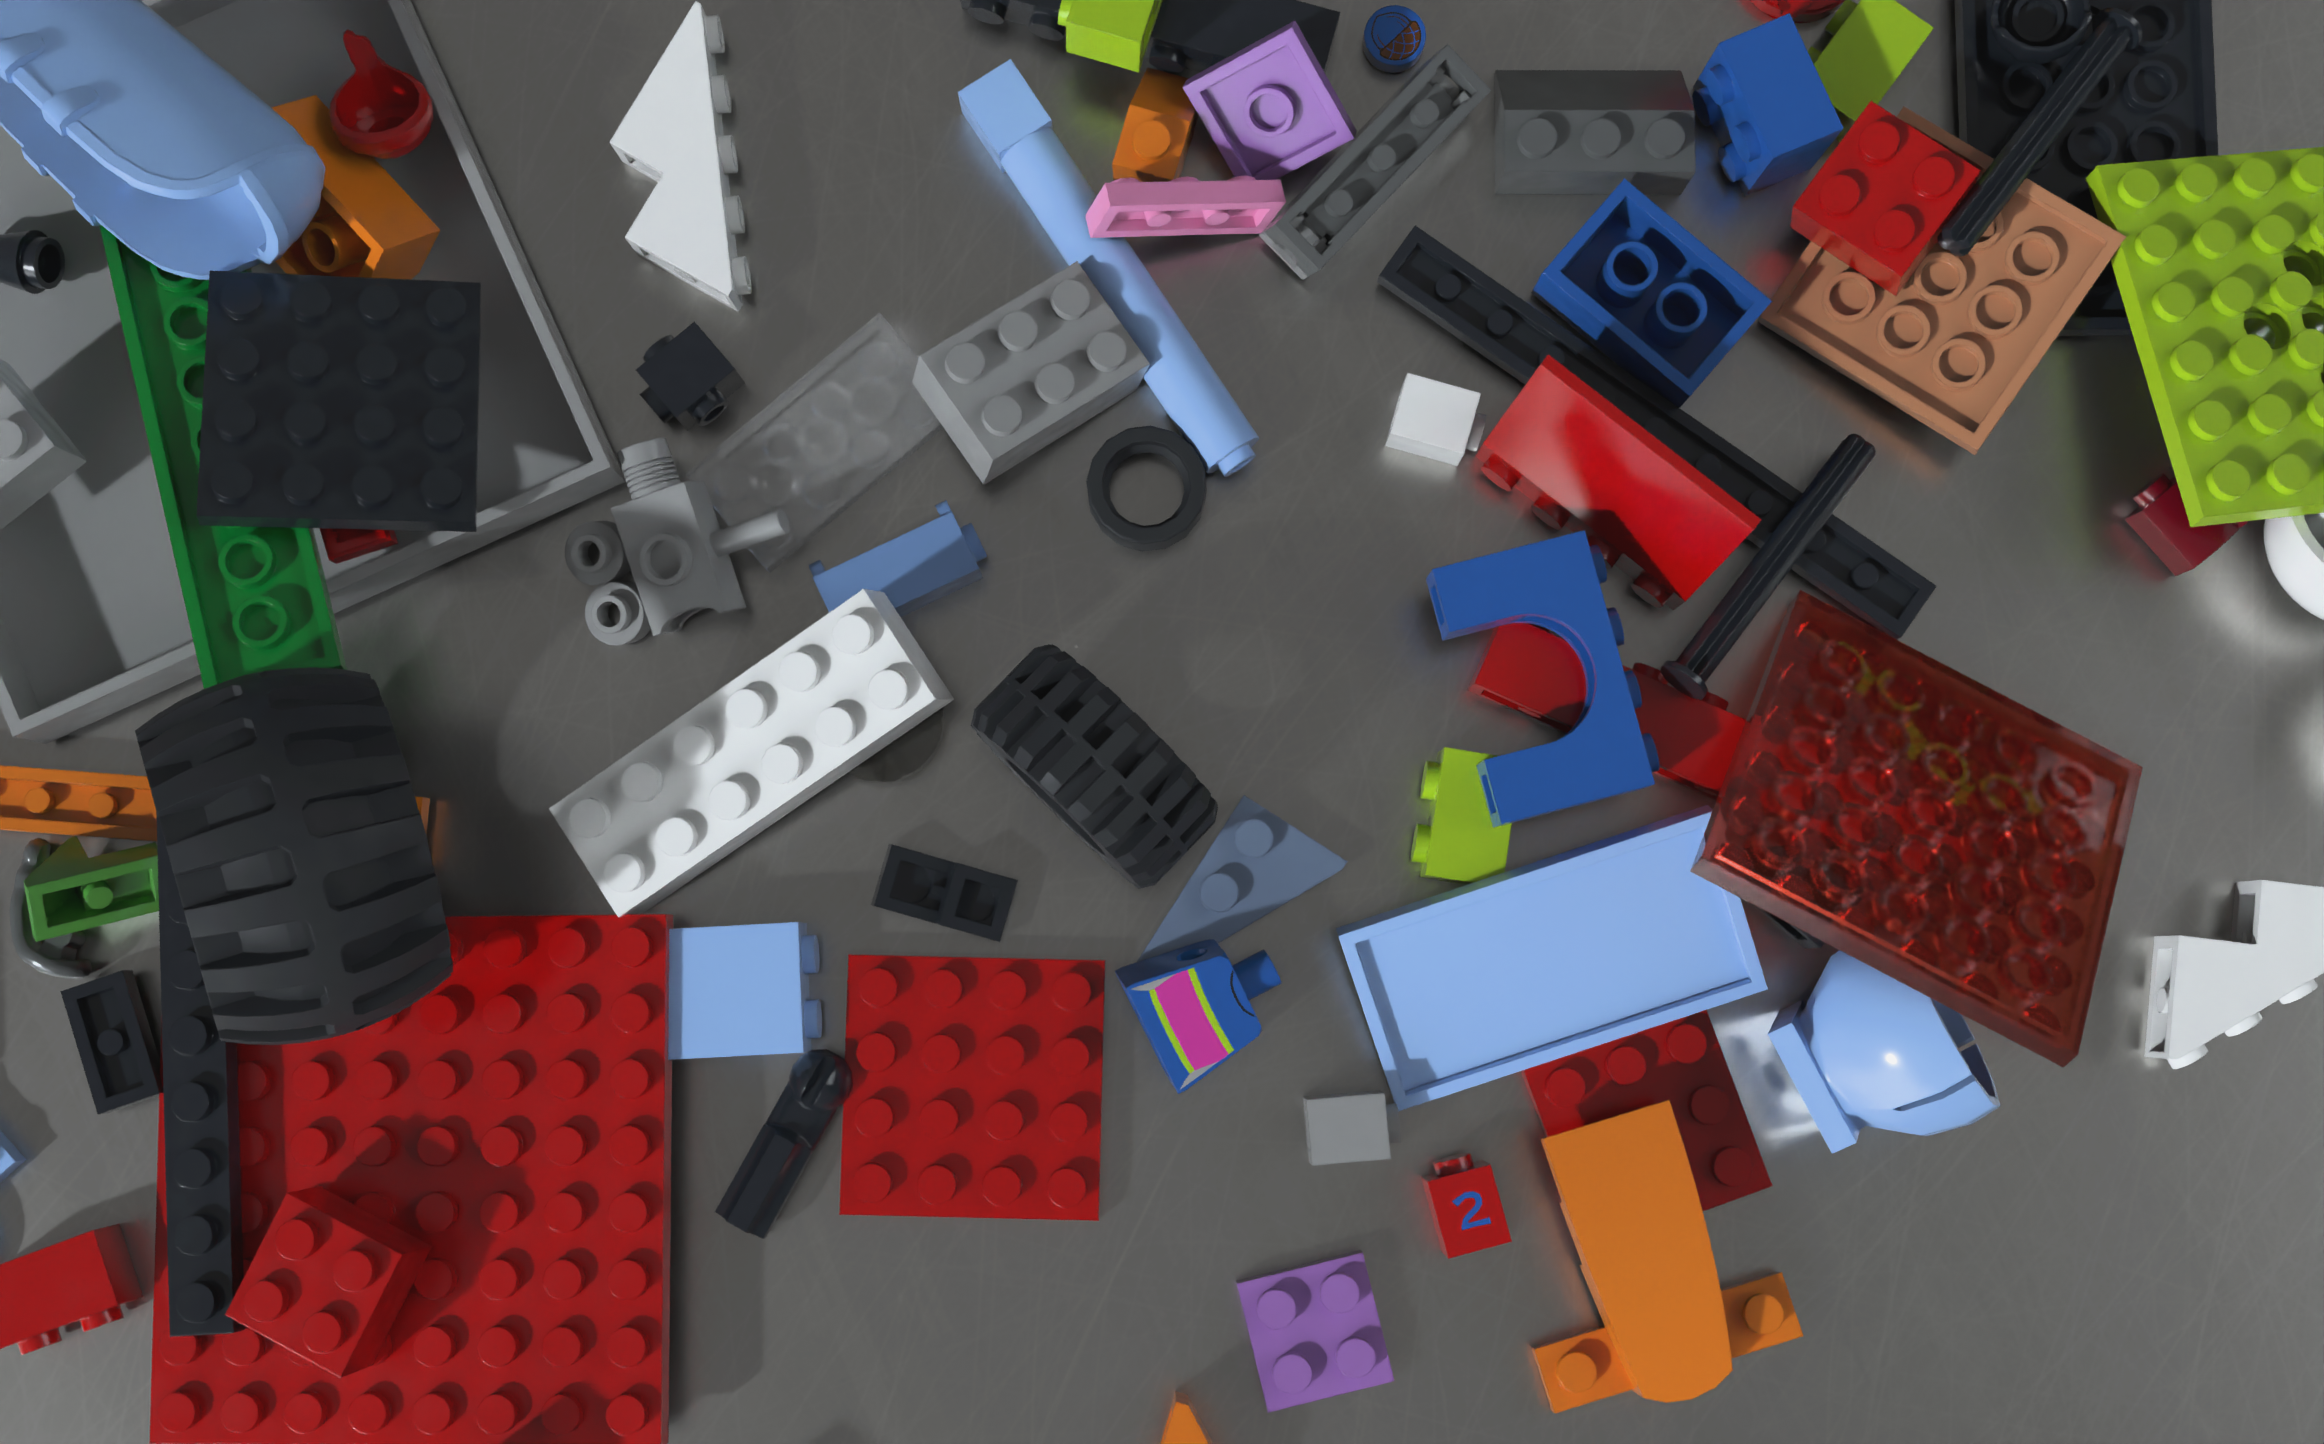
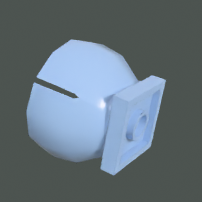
M1901 920L1868 930L1834 953L1826 964L1807 1004L1805 1005L1804 1001L1801 1000L1780 1010L1768 1032V1036L1832 1154L1857 1143L1859 1132L1865 1126L1930 1136L1971 1125L2001 1106L1995 1083L1979 1046L1974 1044L1961 1052L1958 1048L1975 1040L1928 952L1909 925Z

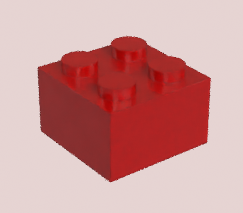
M1870 101L1793 205L1790 227L1888 292L1897 296L1938 241V235L1942 231L1943 225L1977 183L1981 170L1873 101Z
M321 1186L288 1192L225 1315L341 1378L373 1365L432 1246Z

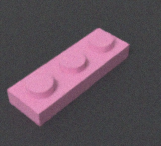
M1247 175L1233 177L1227 181H1198L1197 178L1189 176L1179 177L1169 182H1140L1136 178H1120L1103 185L1085 217L1090 238L1261 233L1273 221L1286 203L1281 180H1256L1254 177Z

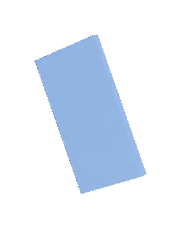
M1709 805L1336 928L1398 1111L1768 990L1714 810Z

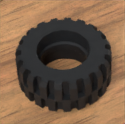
M1053 644L1034 648L974 709L971 727L977 732L982 741L990 747L991 751L1086 845L1138 889L1156 885L1215 823L1218 804L1187 764L1109 687L1100 682L1087 668L1077 663L1072 656L1065 651L1062 652Z

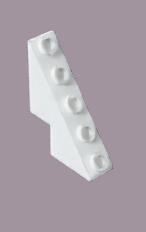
M695 1L609 143L623 163L658 182L625 236L636 254L739 312L743 305L742 295L751 294L752 288L746 256L737 257L735 234L745 232V223L739 195H730L728 174L738 173V160L733 136H724L722 114L731 113V98L726 75H717L715 54L725 52L724 35L719 15L707 16L701 3Z
M2269 880L2235 882L2231 941L2182 935L2154 936L2144 1057L2167 1059L2172 1069L2185 1067L2206 1055L2208 1049L2205 1043L2225 1032L2228 1037L2235 1036L2256 1026L2263 1020L2259 1011L2277 1000L2281 1004H2287L2314 991L2318 987L2314 978L2324 973V887Z

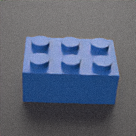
M1625 178L1546 267L1531 292L1615 364L1679 408L1772 302Z

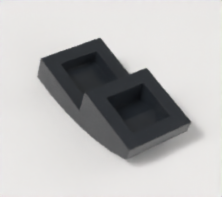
M889 844L871 905L1000 942L1018 880Z

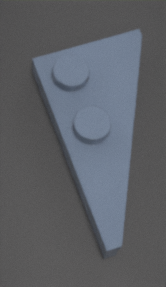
M1243 795L1137 962L1208 939H1214L1217 943H1220L1341 871L1348 861Z

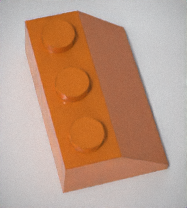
M316 95L271 107L295 128L307 145L314 147L325 166L324 185L321 191L318 211L302 235L275 262L286 274L412 280L420 272L441 230L373 156L356 153L343 146L332 129L328 107Z

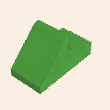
M77 836L68 838L24 880L32 934L35 941L38 942L159 911L156 842L88 858Z

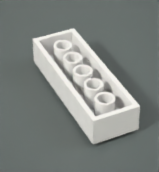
M862 589L550 807L549 810L618 918L627 914L646 912L953 701L954 698L886 594L880 591Z

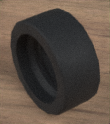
M1151 425L1127 428L1106 440L1092 458L1086 480L1090 512L1101 531L1120 546L1142 552L1166 549L1186 538L1201 518L1207 493L1204 465L1193 446L1175 432ZM1150 452L1164 456L1175 464L1183 478L1184 495L1181 505L1172 517L1159 524L1143 526L1129 522L1117 512L1111 502L1109 485L1113 472L1122 461L1134 454Z

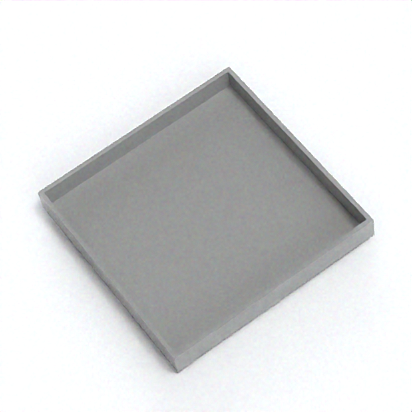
M141 0L270 107L316 95L328 109L330 108V102L336 90L355 71V67L349 58L343 42V32L347 29L357 35L366 36L371 41L378 56L387 65L406 72L423 83L432 99L433 122L423 142L410 153L397 159L374 158L441 230L420 272L412 280L481 283L476 532L394 530L398 544L335 564L329 561L320 529L313 528L334 614L626 482L411 0ZM0 125V235L39 230L46 234L48 238L57 240L65 256L64 275L60 283L53 289H45L41 293L32 294L0 283V359L12 366L87 460L85 464L0 530V708L13 737L47 744L201 673L100 226H92L76 210L72 201L74 198L50 175L41 176L28 163L21 151L22 147ZM276 262L271 264L260 263L251 267L252 273L286 274Z

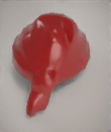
M347 29L343 32V42L349 58L355 67V71L336 90L330 102L329 118L332 129L343 146L351 151L380 159H397L418 147L428 135L431 123L433 122L432 99L423 83L410 74L387 65L378 56L371 41L366 36L357 35Z

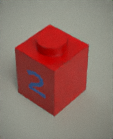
M1470 1152L1449 1156L1433 1162L1435 1173L1421 1176L1441 1252L1450 1259L1512 1242L1491 1164L1484 1160L1473 1162Z

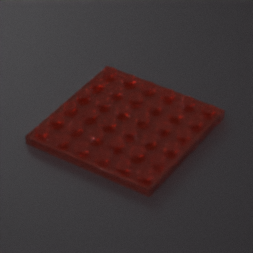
M1800 590L1787 609L1690 872L2064 1068L2079 1054L2143 767Z

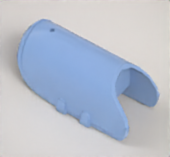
M0 0V125L22 147L21 151L24 158L41 176L50 175L74 198L72 201L76 210L92 226L102 225L134 253L160 269L197 280H209L210 271L241 272L260 263L271 264L280 259L287 249L302 235L320 207L321 191L324 185L325 166L314 147L307 145L293 126L141 0Z

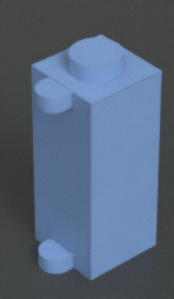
M947 500L935 505L940 515L939 518L827 571L821 560L809 564V568L829 613L862 589L884 592L899 616L903 617L983 579L976 562L986 558L987 554L972 523L960 528Z

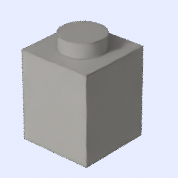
M1375 1090L1303 1097L1308 1156L1312 1166L1391 1159L1390 1143H1400L1401 1141L1400 1121L1397 1104H1386L1384 1092Z

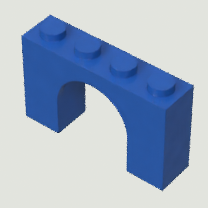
M1585 530L1434 568L1426 578L1442 641L1512 623L1535 624L1561 636L1573 648L1584 670L1586 679L1584 706L1578 720L1567 734L1557 741L1485 759L1476 765L1493 828L1655 785L1652 772L1659 771L1660 767L1657 749L1650 733L1641 734L1635 713V709L1642 707L1639 684L1632 670L1624 671L1617 648V646L1624 645L1622 623L1615 607L1606 608L1600 586L1601 583L1607 581L1604 558L1598 545L1589 546Z

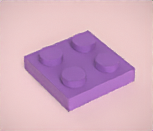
M1296 21L1287 24L1187 79L1182 87L1235 177L1247 175L1254 177L1256 180H1276L1353 140L1357 132Z
M1361 1250L1236 1281L1268 1413L1395 1381Z

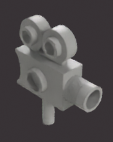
M666 438L647 440L618 451L617 456L632 500L611 508L615 523L610 521L583 523L570 533L565 545V560L571 573L583 583L600 585L590 594L585 606V619L591 633L605 644L623 645L639 641L650 629L653 636L683 630L684 622L690 616L705 608L714 609L718 613L738 611L746 608L729 554L789 533V521L784 511L776 509L720 530L705 482H681L679 480ZM592 542L600 550V558L596 564L592 563L588 557V548ZM631 569L635 583L619 581ZM612 603L618 606L621 615L616 625L611 622L608 616V609Z

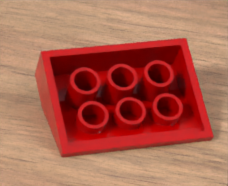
M1549 354L1531 376L1475 455L1484 463L1481 467L1482 472L1493 483L1506 491H1511L1515 487L1534 502L1531 506L1532 511L1543 522L1557 530H1561L1564 526L1573 533L1585 530L1589 546H1599L1606 568L1611 569L1615 565L1634 580L1631 584L1634 592L1656 608H1662L1665 604L1670 609L1675 610L1686 602L1762 520Z

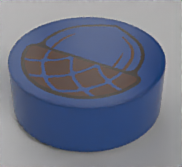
M1390 5L1377 10L1367 21L1363 35V50L1369 62L1376 68L1390 73L1402 72L1411 68L1420 59L1426 41L1424 23L1414 11L1404 6Z

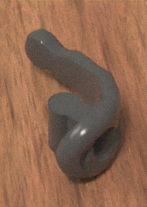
M37 838L31 840L25 846L21 866L15 877L9 909L11 934L16 952L24 962L42 973L66 979L88 977L92 971L90 961L87 959L75 960L77 950L84 945L86 940L83 930L46 939L43 944L41 941L36 942L33 937L24 880L49 857L51 846L46 839Z

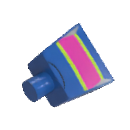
M1214 939L1200 941L1115 970L1166 1076L1178 1094L1189 1089L1260 1035L1262 1027L1249 1000L1282 984L1270 957L1264 949L1232 965L1224 950Z

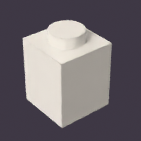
M1407 373L1401 387L1385 446L1458 466L1466 449L1477 451L1483 434L1487 415L1476 412L1481 393Z

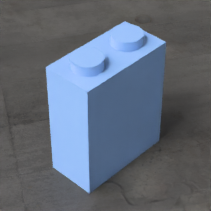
M788 922L669 929L668 1060L804 1053L811 1051V1038H821L822 1010L819 999L810 1000L809 974L819 972L820 956L817 935H807V923Z

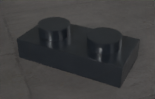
M121 970L60 991L98 1115L110 1113L164 1093L160 1079V1059L133 970Z

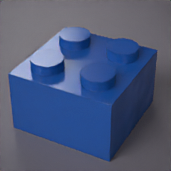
M1790 13L1720 42L1693 86L1695 91L1692 94V99L1697 116L1703 125L1712 126L1721 146L1718 149V157L1723 172L1731 182H1738L1744 197L1811 169L1844 129Z

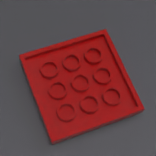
M848 954L845 1060L852 1071L853 1085L849 1097L843 1103L839 1215L1099 1221L1106 960Z

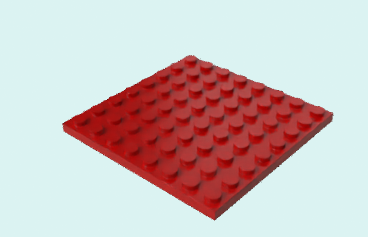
M627 914L619 918L617 915L445 917L450 937L453 972L438 987L411 1006L363 1029L328 1039L281 1045L237 1043L244 1276L286 1193L318 1186L432 1246L373 1365L340 1378L246 1326L245 1330L236 1333L170 1337L164 1093L159 1094L149 1444L669 1443L672 1060H668L669 929H673L672 914ZM161 1018L160 1079L163 1086V1050Z

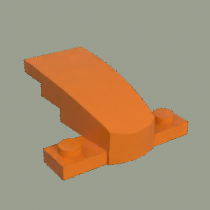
M1670 1100L1541 1139L1562 1201L1559 1204L1582 1262L1579 1266L1604 1323V1326L1532 1348L1553 1413H1559L1629 1390L1634 1391L1643 1398L1665 1403L1691 1400L1716 1388L1733 1371L1732 1358L1803 1337L1782 1272H1774L1720 1289L1704 1214Z

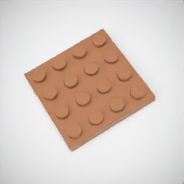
M1904 106L1897 115L1902 121L1980 169L1981 172L1978 180L1994 161L1990 156ZM2026 178L1967 255L1961 257L1954 256L1950 250L1942 248L1937 241L1897 296L1811 241L1771 298L1772 302L1759 316V323L1973 455H1976L2102 274L2126 236Z

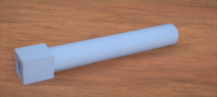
M1009 59L960 90L958 96L962 113L1001 172L1004 173L1006 171L1068 266L1078 261L1150 363L1143 377L1184 440L1193 446L1204 465L1206 473H1213L1220 469L1224 477H1227L1246 466L1256 457L1251 448L1258 442L1259 436L1125 237L1090 238L1085 215L1097 195L1054 132L1051 118L1012 60Z

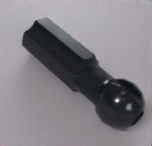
M817 1049L801 1055L793 1064L786 1087L715 1211L726 1222L762 1239L767 1237L837 1108L849 1097L853 1085L852 1071L844 1058L830 1050Z

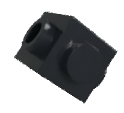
M695 321L675 338L672 335H667L655 342L643 356L645 363L636 369L638 374L649 385L648 388L640 393L641 397L664 423L675 416L687 431L697 423L699 426H705L718 418L729 405L727 398L745 384L736 369Z

